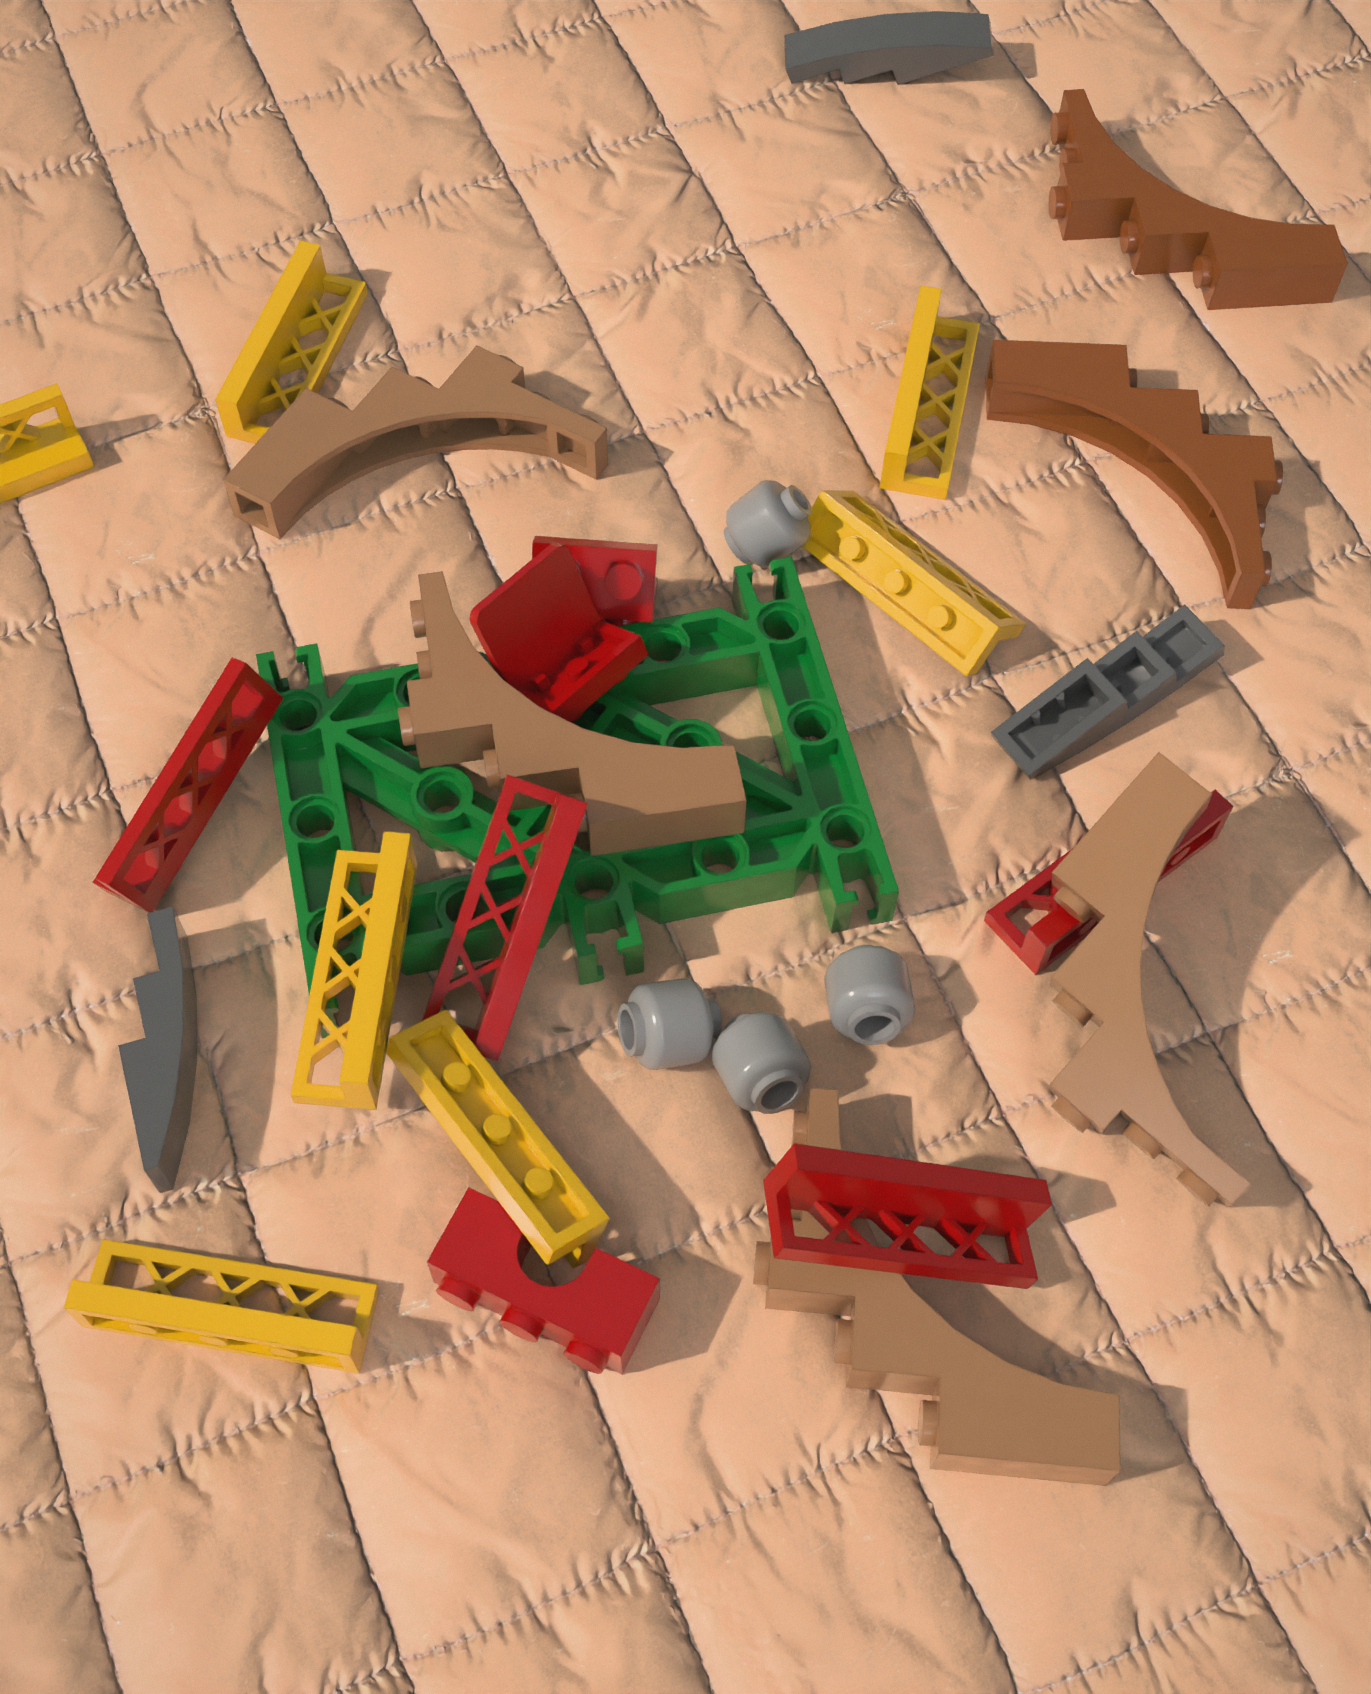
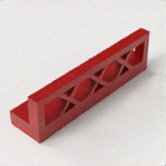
M233 657L230 659L92 883L107 893L148 913L154 912L271 720L283 697L246 662Z
M506 774L421 1019L423 1021L438 1014L447 992L472 981L483 1005L474 1029L461 1024L458 1025L483 1057L495 1061L499 1060L588 804L583 800ZM516 792L552 804L544 830L519 843L507 821ZM504 829L511 847L495 854ZM539 843L530 868L523 850ZM516 854L527 877L521 894L496 905L485 884L489 868ZM482 892L489 909L473 917ZM517 906L508 931L501 913ZM494 917L505 939L501 954L474 968L463 946L467 931ZM460 956L467 972L451 979ZM495 969L486 993L479 977Z
M1216 789L1210 792L1212 796L1207 809L1177 845L1158 882L1219 836L1233 805ZM1070 851L988 910L984 918V922L1035 975L1086 938L1098 924L1091 916L1085 923L1080 922L1063 909L1053 898L1059 890L1052 885V872ZM1049 888V896L1040 895ZM1021 908L1048 911L1045 917L1028 929L1026 936L1009 919L1011 915Z
M796 1143L791 1146L763 1180L773 1256L775 1259L1029 1289L1038 1280L1027 1228L1052 1205L1046 1180ZM791 1209L809 1212L829 1234L823 1240L795 1236ZM855 1218L872 1220L893 1242L888 1248L872 1246L850 1223ZM918 1226L934 1228L955 1250L950 1256L935 1254L913 1233ZM980 1234L1004 1237L1010 1263L997 1262L975 1240Z

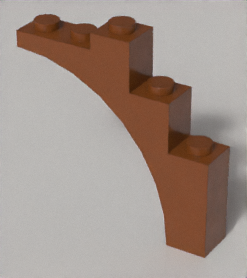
M1084 89L1064 90L1060 110L1053 113L1051 117V141L1053 145H1059L1061 154L1058 185L1051 187L1048 201L1051 219L1058 220L1063 241L1120 237L1121 250L1124 254H1129L1134 275L1193 272L1194 285L1197 289L1201 288L1207 310L1332 303L1348 265L1334 224H1290L1251 218L1210 206L1177 191L1141 168L1114 143L1096 118Z
M993 340L985 376L987 420L1029 424L1073 436L1112 453L1146 475L1178 504L1202 536L1219 572L1226 607L1230 609H1251L1260 586H1267L1270 580L1272 558L1269 551H1263L1261 538L1266 524L1265 509L1271 495L1279 494L1283 481V464L1280 460H1275L1272 436L1209 434V416L1200 412L1198 390L1138 388L1137 370L1128 366L1127 345Z

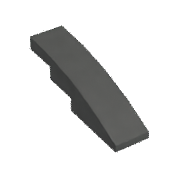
M931 11L882 14L832 22L784 35L785 69L792 84L839 69L844 84L892 70L897 85L994 56L991 21L988 14Z
M1184 604L1143 637L1136 631L1094 664L1088 658L995 728L991 735L1031 780L1084 751L1175 692L1224 656L1225 645Z
M174 907L147 914L160 971L133 978L145 1038L118 1045L143 1168L159 1193L174 1189L190 1125L198 1058L197 1000L187 934Z

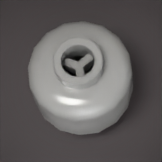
M761 481L735 501L727 510V527L724 529L726 543L734 555L743 563L769 568L772 560L790 556L808 541L811 534L808 516L812 513L811 505L802 491L794 485L786 488L777 481Z
M859 945L841 953L829 964L824 978L828 1010L833 1027L841 1035L863 1045L884 1044L893 1040L911 1022L915 1013V1004L906 961L897 952L882 946Z
M685 978L640 984L630 993L628 1002L623 1003L618 1011V1033L623 1050L628 1056H635L640 1065L650 1070L693 1065L701 1062L708 1056L713 1038L720 1035L722 1027L721 1013L715 999L707 998L704 990L697 982Z
M764 1012L741 1014L733 1018L726 1025L713 1046L712 1062L733 1102L738 1107L747 1111L774 1114L791 1107L803 1094L805 1084L809 1079L811 1063L790 1024L783 1017L775 1013Z

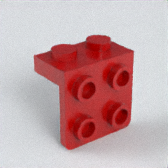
M547 536L534 537L532 542V559L553 543L566 546L570 550L600 619H605V622L615 626L653 621L658 578L656 577L658 544Z
M557 543L546 547L479 602L470 613V623L496 673L537 706L571 723L578 720L584 711L612 686L623 681L628 673L649 655L640 635L600 619L570 550L566 546Z

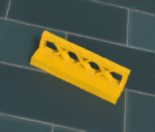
M299 241L215 398L226 437L256 444L269 429V427L256 424L260 416L280 408L285 412L290 404L306 388L318 393L368 295L366 282L326 273L321 245ZM324 292L347 297L343 304L322 311L318 304ZM323 329L327 336L325 341L302 350L298 343L300 338ZM303 368L307 375L305 381L282 390L278 384L280 377Z
M920 285L885 448L879 489L946 500L980 323L937 316L942 289ZM940 336L964 340L965 346L945 355L933 342V337ZM943 373L955 388L937 396L925 382ZM935 414L948 429L929 438L916 423ZM912 440L916 444L913 447H911ZM945 446L944 453H942L940 448ZM927 456L940 471L939 479L905 473L907 465Z
M57 383L0 404V504L94 467L90 454L74 424L65 398ZM52 407L55 408L58 418L38 426L26 424L32 415Z
M821 490L811 507L812 513L808 516L811 527L810 538L802 547L965 676L977 674L998 641L1014 639L1019 636L1026 625L1023 620L855 491Z
M384 831L380 853L337 850L290 1094L293 1103L377 1110L418 867L411 833ZM351 872L375 873L376 878L372 898L359 906L347 892ZM344 906H346L351 913L342 919ZM359 925H362L366 929L362 956L358 961L348 966L336 952L338 940ZM334 965L340 973L331 979ZM351 985L355 990L351 1017L347 1023L337 1029L325 1014L326 1002ZM323 1027L329 1036L319 1042ZM340 1047L344 1052L339 1079L340 1086L311 1084L315 1064Z
M444 1010L390 1036L386 1054L546 1265L551 1264L562 1256L566 1258L573 1269L588 1261L610 1218L450 1013Z
M102 1239L89 1282L72 1279L63 1308L83 1328L360 1374L380 1290L377 1284ZM117 1261L144 1265L155 1282L154 1285L144 1291L110 1286ZM157 1268L174 1270V1272L162 1278ZM198 1274L214 1277L224 1296L212 1303L176 1297L172 1295L171 1291ZM224 1279L241 1281L243 1283L231 1290ZM263 1286L282 1288L293 1307L283 1314L242 1308L239 1302ZM293 1290L313 1294L300 1302ZM332 1297L358 1301L352 1326L314 1320L309 1317L308 1313Z

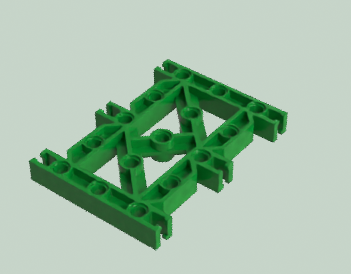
M792 556L772 560L769 564L771 575H774L772 594L774 600L761 603L758 601L752 587L753 571L751 565L747 564L734 567L732 604L736 615L718 607L654 619L652 622H637L617 626L640 635L649 655L635 666L623 681L612 686L589 706L573 724L583 729L634 743L681 748L723 745L717 730L709 723L698 719L678 721L651 705L757 685L784 777L736 752L746 796L744 833L591 856L590 850L583 851L573 845L537 949L544 948L560 925L566 924L580 985L599 982L605 978L602 965L597 966L594 943L587 944L586 936L588 934L604 933L611 929L617 930L621 937L616 941L618 954H623L626 976L644 972L643 941L635 911L658 924H664L792 898L808 874H813L831 933L849 929L852 908L859 906L860 902L856 891L844 892L843 883H850L857 879L865 881L874 902V908L867 910L870 924L874 925L893 921L899 889ZM317 643L299 646L295 649L297 663L304 662L309 686L305 689L290 690L288 677L281 678L273 651L256 654L259 675L283 697V700L267 724L309 995L337 850L357 851L346 790L415 828L421 840L428 847L441 852L455 851L474 863L477 861L497 803L474 790L469 777L461 770L449 766L420 768L419 759L408 753L417 750L416 744L403 745L398 708L410 706L407 681L420 679L418 663L351 675L337 692L330 697L327 678ZM479 652L481 656L492 667L487 655L483 652ZM657 660H669V661H668V662H658ZM303 726H310L307 729L295 731L296 729L301 728ZM814 736L819 738L820 740L809 741L803 739L802 737ZM552 805L509 811L507 821L518 843L544 830ZM443 806L456 807L447 813L434 812L437 808ZM504 829L495 854L511 847ZM330 830L326 835L319 838L309 837L316 831ZM844 839L852 842L855 846L842 848L833 844L832 841ZM539 843L523 850L530 868ZM516 854L489 868L485 884L496 905L521 894L527 877ZM714 864H724L733 870L726 873H716L710 871L707 867ZM351 872L347 892L361 906L372 898L373 893L364 895L361 873ZM472 874L414 885L400 968L401 973L409 976L439 970L455 924L454 921L459 913ZM590 889H601L607 892L605 896L598 899H589L581 895ZM482 892L474 911L475 915L489 909ZM344 906L342 919L351 913L346 906ZM517 906L501 913L508 931ZM493 917L469 929L463 946L473 963L500 956L505 939ZM359 925L339 939L351 941L347 947L336 951L348 966H351L362 956L366 929L362 925ZM460 956L458 957L456 966L463 965ZM334 965L331 979L340 973ZM332 997L326 1002L325 1014L338 1029L339 1024L335 1013L339 1012L338 1001L335 997ZM322 1027L321 1038L323 1039L329 1036V1034Z

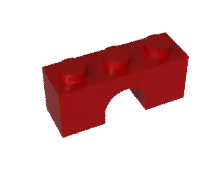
M468 1187L427 1260L432 1279L435 1284H438L437 1294L449 1303L466 1311H474L478 1304L501 1315L500 1325L524 1340L536 1343L542 1335L566 1347L563 1355L572 1363L587 1371L602 1374L604 1368L607 1367L622 1375L660 1300V1278L595 1248L584 1270L573 1281L561 1286L540 1285L528 1278L522 1271L523 1262L532 1246L499 1201Z

